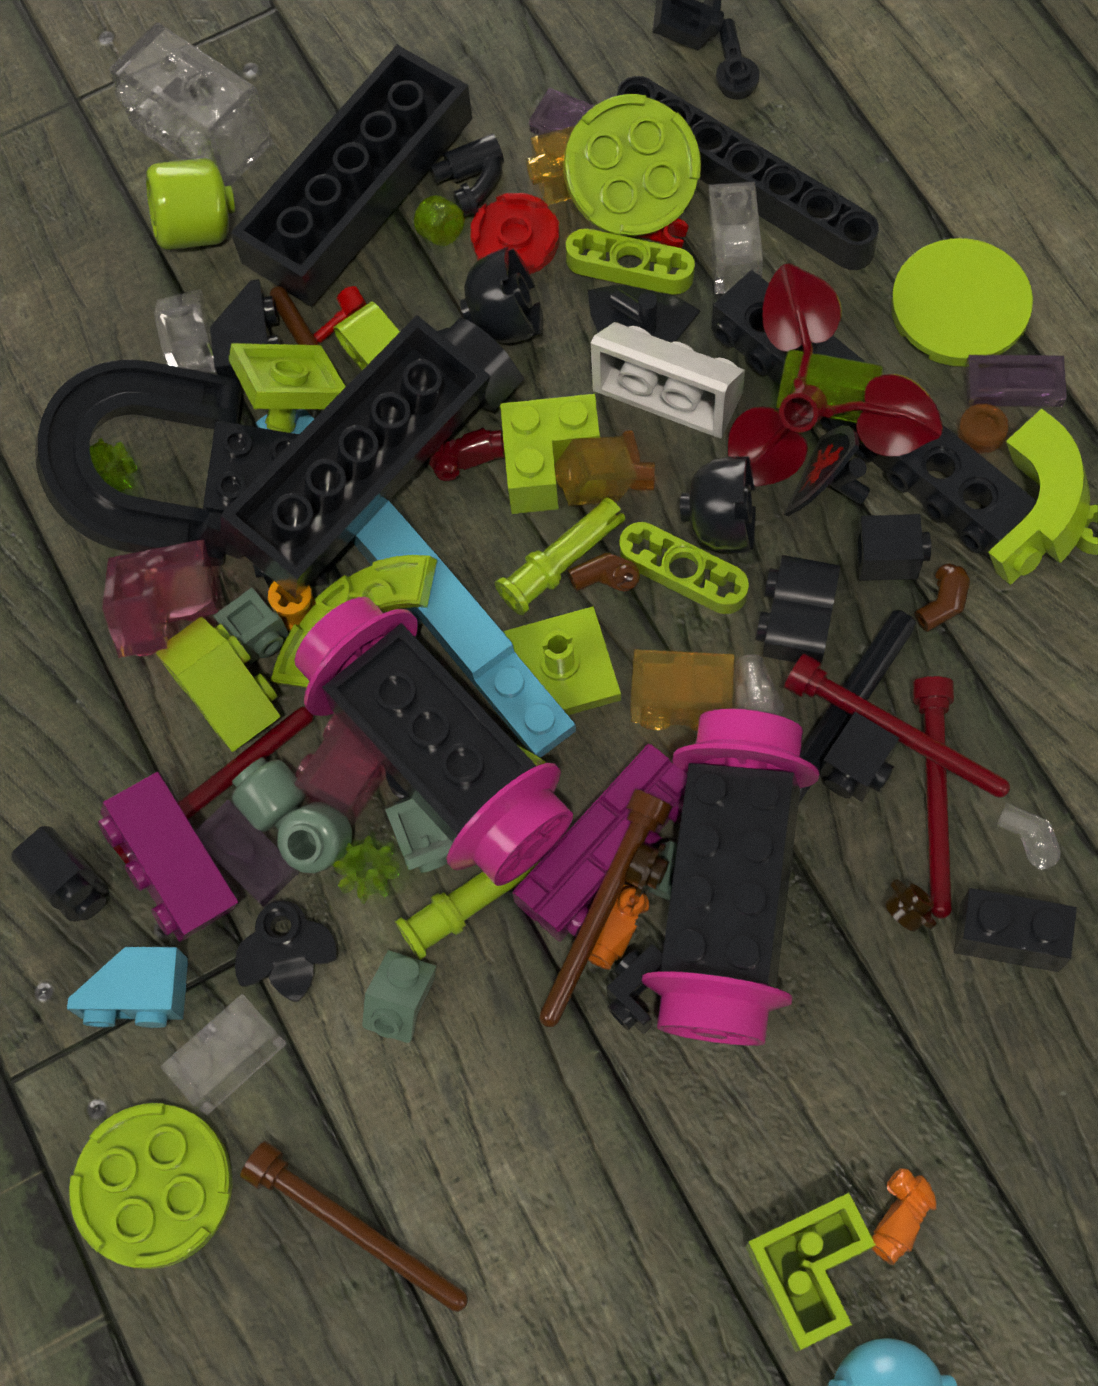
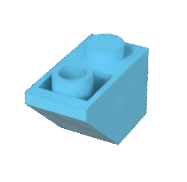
M124 947L68 998L67 1009L83 1019L84 1025L91 1027L115 1026L116 1019H135V1025L161 1028L167 1026V1020H183L188 958L177 947Z

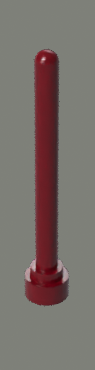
M805 653L798 659L790 672L784 688L801 698L807 695L812 699L817 695L852 716L857 712L899 737L898 742L994 797L1002 798L1009 793L1010 785L1006 779L826 678L828 672L821 669L822 663Z
M941 676L916 679L913 681V702L919 706V713L924 715L925 734L946 745L944 714L949 712V705L954 702L953 680ZM925 757L930 897L934 902L931 913L938 919H944L952 911L947 769Z
M305 706L299 707L180 800L177 804L187 820L233 785L232 781L249 765L261 757L266 759L311 724L314 715ZM120 844L113 848L125 864L130 862Z

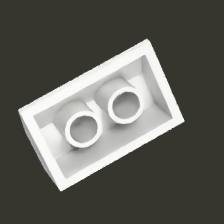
M616 322L594 335L591 341L594 392L722 439L743 394L744 369L738 368L733 362L725 358L714 359L695 352L684 343H670L651 336L650 333L640 327H627Z

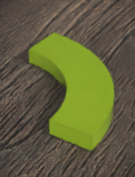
M428 555L394 556L374 561L372 566L364 568L349 577L344 575L315 598L316 604L305 615L300 624H294L282 645L270 682L290 687L307 688L309 680L295 666L297 649L307 633L320 619L348 600L357 597H368L383 613L402 608H427L437 559Z

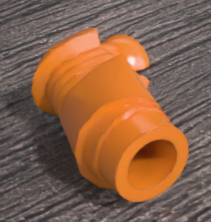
M631 885L623 886L588 960L592 964L603 969H611L614 962L622 958L637 928L635 923L639 917L638 915L647 912L649 909V900L646 894L643 893L641 897L635 895L637 887Z
M906 1168L897 1170L888 1180V1192L898 1199L891 1205L872 1236L876 1246L871 1250L891 1265H894L906 1252H911L920 1230V1224L924 1220L923 1218L926 1217L929 1209L936 1210V1197L930 1183L922 1175L914 1177L912 1172Z

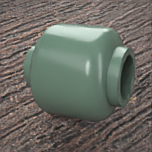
M261 757L244 769L232 781L236 789L232 794L231 801L257 832H266L274 827L279 831L282 821L291 812L299 809V806L307 796V790L289 767L282 760L278 759L267 762L264 757Z
M312 802L291 812L282 821L277 833V845L282 858L290 867L301 873H318L333 866L347 854L352 842V828L347 816L338 807L327 802Z

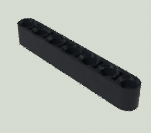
M632 76L620 83L617 96L625 94L646 95L647 98L663 103L684 118L698 144L701 161L700 180L845 269L860 270L871 263L874 257L879 224L870 212L649 78Z

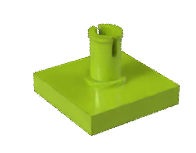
M231 343L229 362L253 408L268 409L265 424H267L266 427L270 430L287 433L293 432L296 426L297 409H325L346 387L321 345Z
M594 606L502 631L512 642L514 652L567 715L621 701V692Z

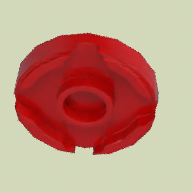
M505 193L497 196L495 202L490 203L488 206L485 203L478 209V213H476L471 223L472 249L477 260L508 247V250L515 249L524 261L529 273L533 274L551 262L559 248V221L555 213L553 214L548 209V204L542 199L526 193Z

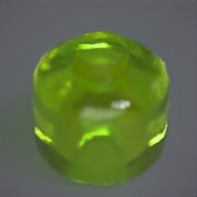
M432 195L425 198L415 211L414 227L417 233L436 246L452 244L463 230L464 215L461 208L443 196Z

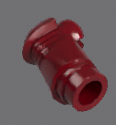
M483 427L463 434L462 438L444 441L430 456L429 465L434 470L437 478L443 481H451L459 475V468L466 470L493 462L495 459L505 458L502 430H485Z

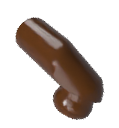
M603 553L567 570L570 582L576 592L597 582L619 591H629L636 587L640 580L639 569L634 563L611 553Z
M948 563L942 565L937 570L935 578L939 579L937 581L939 586L938 598L915 611V618L925 632H929L964 610L970 579L965 569L961 566Z

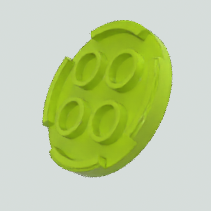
M640 94L618 95L606 99L591 108L579 120L570 134L563 160L566 187L580 213L598 228L621 236H642L654 233L676 220L684 212L692 199L701 170L698 144L684 118L663 103Z
M964 238L941 240L915 252L900 268L891 296L892 317L901 337H906L915 347L930 355V360L960 367L982 365L998 359L1000 354L1011 348L1024 334L1033 307L1032 289L1020 265L1010 255L991 244Z
M147 1103L129 1107L112 1115L90 1134L91 1138L81 1152L74 1175L70 1178L69 1198L77 1228L83 1238L96 1252L127 1267L158 1269L177 1264L191 1257L215 1235L226 1216L230 1204L233 1185L232 1169L223 1142L204 1120L176 1106L165 1105L164 1103Z

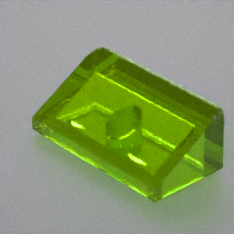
M787 351L776 408H780L784 398L795 390L794 380L798 376L803 351ZM812 353L806 383L821 389L827 398L828 405L831 406L852 401L865 402L867 384L874 377L882 375L883 367L876 364ZM849 411L833 415L831 418L857 422L858 417L863 411Z

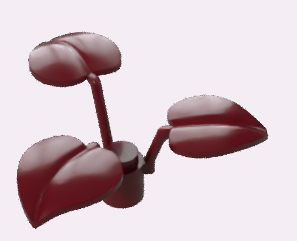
M791 263L781 265L769 282L763 303L762 318L765 333L777 349L792 351L803 345V356L798 376L794 380L795 390L784 398L779 411L771 407L761 406L750 408L737 417L729 433L728 457H750L755 486H764L783 481L795 474L806 460L808 443L800 432L810 430L823 417L831 418L833 415L854 410L863 411L858 417L856 426L861 441L868 449L883 456L908 454L924 444L940 438L943 426L936 404L924 388L903 375L884 374L876 376L866 386L865 402L852 401L833 406L828 405L827 398L821 389L813 385H807L806 378L813 353L812 342L821 343L827 341L835 334L841 321L842 308L839 297L833 287L820 277Z

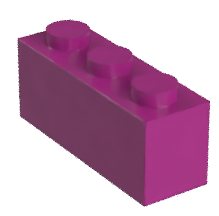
M158 771L103 802L100 812L103 818L98 821V825L111 847L114 848L120 844L130 861L124 865L126 872L139 891L147 889L157 905L151 909L152 914L166 935L173 932L178 941L181 942L234 910L238 904L237 899Z

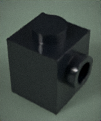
M869 515L860 517L856 534L859 581L918 579L923 561H930L931 537L929 532H922L921 515Z
M855 712L824 758L819 776L825 779V785L835 794L847 799L853 796L863 802L871 788L880 792L891 776L895 766L888 762L894 754L899 737Z

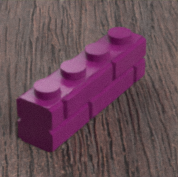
M647 744L512 892L516 905L534 921L538 922L557 941L561 942L568 933L576 937L629 827L630 822L626 819L630 811L626 809V806L634 790L638 789L672 806L664 826L658 824L655 833L649 831L644 844L657 849L662 841V837L658 833L670 820L675 824L681 822L687 773L676 767L674 763L670 762L668 757L652 744Z

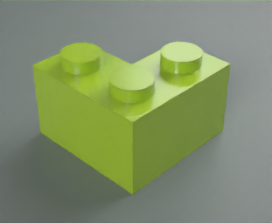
M595 394L500 403L511 513L518 514L559 509L555 467L601 463L600 433Z
M201 616L154 650L180 688L194 702L218 737L232 752L281 717L271 703L278 697L261 674L253 678L244 665L251 660L250 656L234 635L230 636L221 623L213 628Z
M850 1193L749 1241L745 1247L795 1352L852 1325L826 1271L876 1246Z

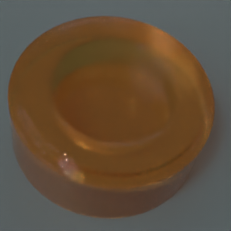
M977 404L964 412L959 424L958 435L961 440L977 453H990L997 450L1003 444L1008 432V420L999 408L990 404Z

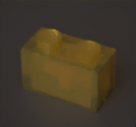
M634 649L631 723H640L642 727L651 730L667 729L670 725H686L698 732L701 714L711 710L732 709L734 654Z

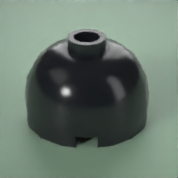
M508 247L478 260L468 272L464 285L465 298L460 300L461 311L466 320L483 329L496 342L507 344L538 335L543 332L544 326L540 302L532 306L529 290L535 288L534 282L524 261L515 249L508 250Z
M731 456L714 459L706 463L693 476L690 492L681 493L680 513L682 522H691L694 536L703 546L714 551L746 553L751 552L754 548L756 506H752L751 491L755 490L750 457Z

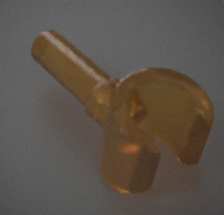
M627 430L623 432L622 436L628 454L629 488L633 490H654L655 462H640V454L634 432Z

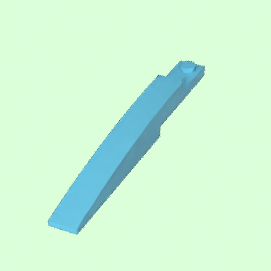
M297 409L296 426L294 431L290 433L300 434L314 418L305 409ZM267 415L255 422L258 428L268 429L266 427L267 424H265ZM388 501L351 540L371 566L374 561L394 556L428 555L437 559L427 608L412 607L407 609L416 617L419 624L423 623L526 749L541 758L576 732L575 723L514 652L512 642L406 519Z

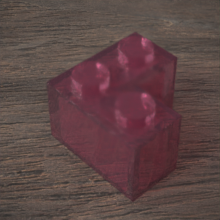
M204 539L108 558L102 609L118 658L131 655L148 656L158 650L168 649L169 622L179 620L195 621L201 616L204 618L207 615L217 613L218 587Z

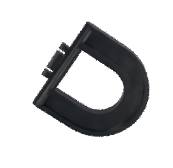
M129 359L100 363L77 373L67 380L49 401L43 413L35 447L36 468L43 491L57 513L76 531L109 548L208 566L223 565V553L194 543L199 526L211 512L205 511L202 508L130 496L114 489L101 478L93 465L90 455V439L102 424L123 415H141L214 430L215 424L218 421L238 424L242 391L240 381L236 378L151 361Z

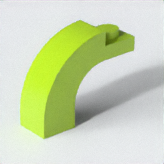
M1042 408L1006 441L1013 464L1040 486L1037 502L1031 512L988 552L996 573L1009 585L1015 582L1021 575L1024 576L1031 573L1039 565L1042 556L1046 552L1057 562L1061 563L1079 541L1086 526L1090 510V489L1077 444L1065 427Z

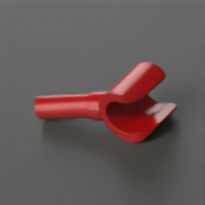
M676 219L671 224L654 233L634 237L651 239L652 241L659 242V244L682 249L684 240L680 238L686 236L688 225L685 221Z
M356 286L347 287L338 294L337 301L341 310L334 314L332 319L313 334L319 344L334 332L333 327L367 305Z

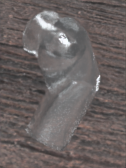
M1006 803L997 826L1020 836L1027 859L1034 867L1044 870L1056 865L1060 859L1061 852L1051 823L1039 816Z

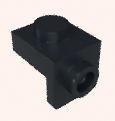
M656 0L652 32L699 50L710 36H716L721 29L724 20V11L721 10L722 0H704L703 3L697 0Z
M653 944L643 953L638 949L629 953L615 969L619 976L607 986V998L612 1002L607 1006L608 1011L626 1030L629 1031L635 1026L642 1034H645L651 1028V1017L635 1000L648 988L642 984V975L650 972H661L663 956Z

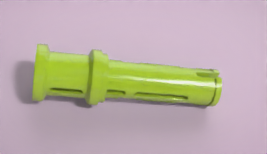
M605 497L600 504L544 551L538 550L526 555V563L507 579L500 577L495 581L496 590L503 601L519 615H524L528 612V604L547 588L554 590L559 585L561 573L618 525L625 522L624 513L615 515L621 510L620 507L612 499Z
M540 861L518 878L501 886H496L484 872H481L448 895L444 892L434 894L429 905L406 920L400 917L394 921L395 925L410 949L421 960L427 956L426 950L450 933L455 935L463 931L462 928L466 926L464 922L466 919L520 884Z

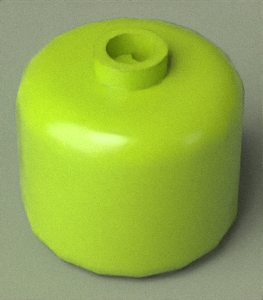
M208 158L162 162L152 164L146 172L148 206L154 236L161 248L172 250L215 245L226 239L229 229L228 214L235 213L234 196L231 186H224L221 172L214 161Z

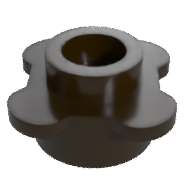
M643 843L639 847L625 878L626 882L637 886L636 896L641 897L643 892L647 891L649 887L655 890L659 888L670 861L663 859L667 845L661 843L658 849H654Z
M894 879L890 885L895 893L885 902V906L891 916L900 925L912 932H916L922 925L933 929L936 926V921L931 915V908L934 906L931 897L915 884H910L906 887L904 883Z

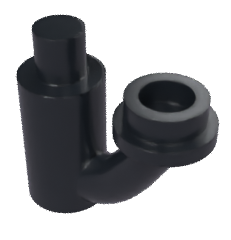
M493 133L443 153V161L429 166L435 183L450 177L456 183L481 173L471 189L467 183L460 185V189L453 191L455 203L462 217L468 215L474 217L478 213L477 205L492 190L500 177L504 157L498 140Z

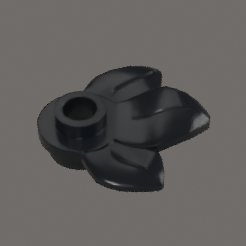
M289 901L270 903L262 909L257 917L255 924L256 932L244 939L238 947L235 962L236 978L241 987H248L269 977L271 984L282 996L292 1002H298L306 995L312 985L314 964H327L337 959L334 937L323 924L308 921L303 911L296 904ZM281 920L290 921L291 928L287 934L283 936L274 934V927L277 922Z

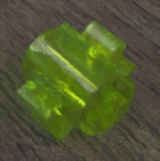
M102 438L98 439L96 444L90 446L91 460L96 471L114 489L120 492L125 489L131 490L132 485L129 481V473L136 472L138 467L133 458L128 456L124 444L120 441L113 447L108 443H104Z
M366 836L364 844L353 847L348 843L345 848L347 853L344 861H336L333 864L337 873L347 875L338 884L342 893H348L355 888L362 904L366 903L368 895L379 893L386 898L388 893L385 885L388 878L395 879L399 877L396 867L385 865L394 855L391 848L385 846L377 851L371 836ZM366 862H372L375 869L368 870L366 878H360L357 871L364 870Z

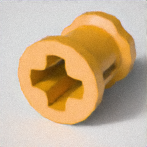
M275 581L268 590L269 603L272 609L282 618L289 632L294 624H300L305 615L316 604L309 585L296 599Z

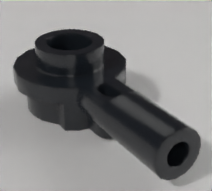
M726 18L723 20L719 30L725 60L717 68L716 82L726 97L741 100L750 96L753 90L756 89L759 83L760 71L757 64L751 59L742 57L735 21Z

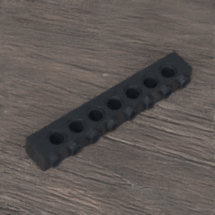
M751 269L713 304L712 329L717 339L727 347L733 346L747 358L748 363L757 373L763 376L768 375L781 386L783 393L788 396L795 390L794 380L798 376L801 361H795L788 357L792 355L802 357L803 345L792 351H781L770 342L765 332L754 330L755 328H764L762 318L763 303L769 283ZM835 336L821 343L812 342L813 353L806 378L807 385H813L821 389L827 398L828 405L831 406L852 401L865 402L867 384L874 377L881 374ZM835 384L839 389L831 390L822 385ZM854 410L833 415L831 418L823 417L819 423L827 431L840 426H850L857 433L856 426L859 417L857 413L863 411ZM943 424V432L940 438L900 456H883L874 453L865 446L858 435L859 448L855 454L860 459L868 463L873 462L887 474L888 480L895 488L901 492H909L923 504L925 511L931 518L940 523L945 522L959 534L960 539L967 548L975 553H982L989 560L991 558L988 552L1031 512L1037 502ZM929 471L943 472L948 478H935L929 474ZM965 501H977L984 506V509H973Z

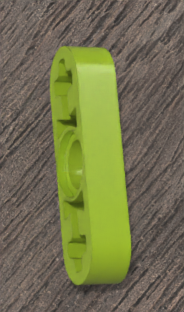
M593 229L576 230L566 240V264L576 274L671 295L684 293L693 284L694 258L684 249ZM585 249H591L587 255H581ZM606 252H609V261H604L606 260ZM633 255L641 259L642 263L634 268H626L617 261L623 256ZM650 262H656L654 263V271H650ZM672 267L679 268L675 275L669 274Z
M633 523L623 530L619 541L620 557L634 563L639 569L640 574L720 614L735 613L746 603L749 583L746 574L740 568L650 523ZM643 539L649 541V550L643 549L639 555L633 553V543L640 544ZM666 548L668 550L664 553L662 564L659 567L657 566V555L662 557L663 549ZM678 558H688L696 564L698 569L691 577L679 578L672 574L669 567ZM708 569L710 570V581L706 579L704 588H700L699 586L704 580L705 570ZM728 581L735 584L734 593H727L725 598L718 595V586L723 587Z

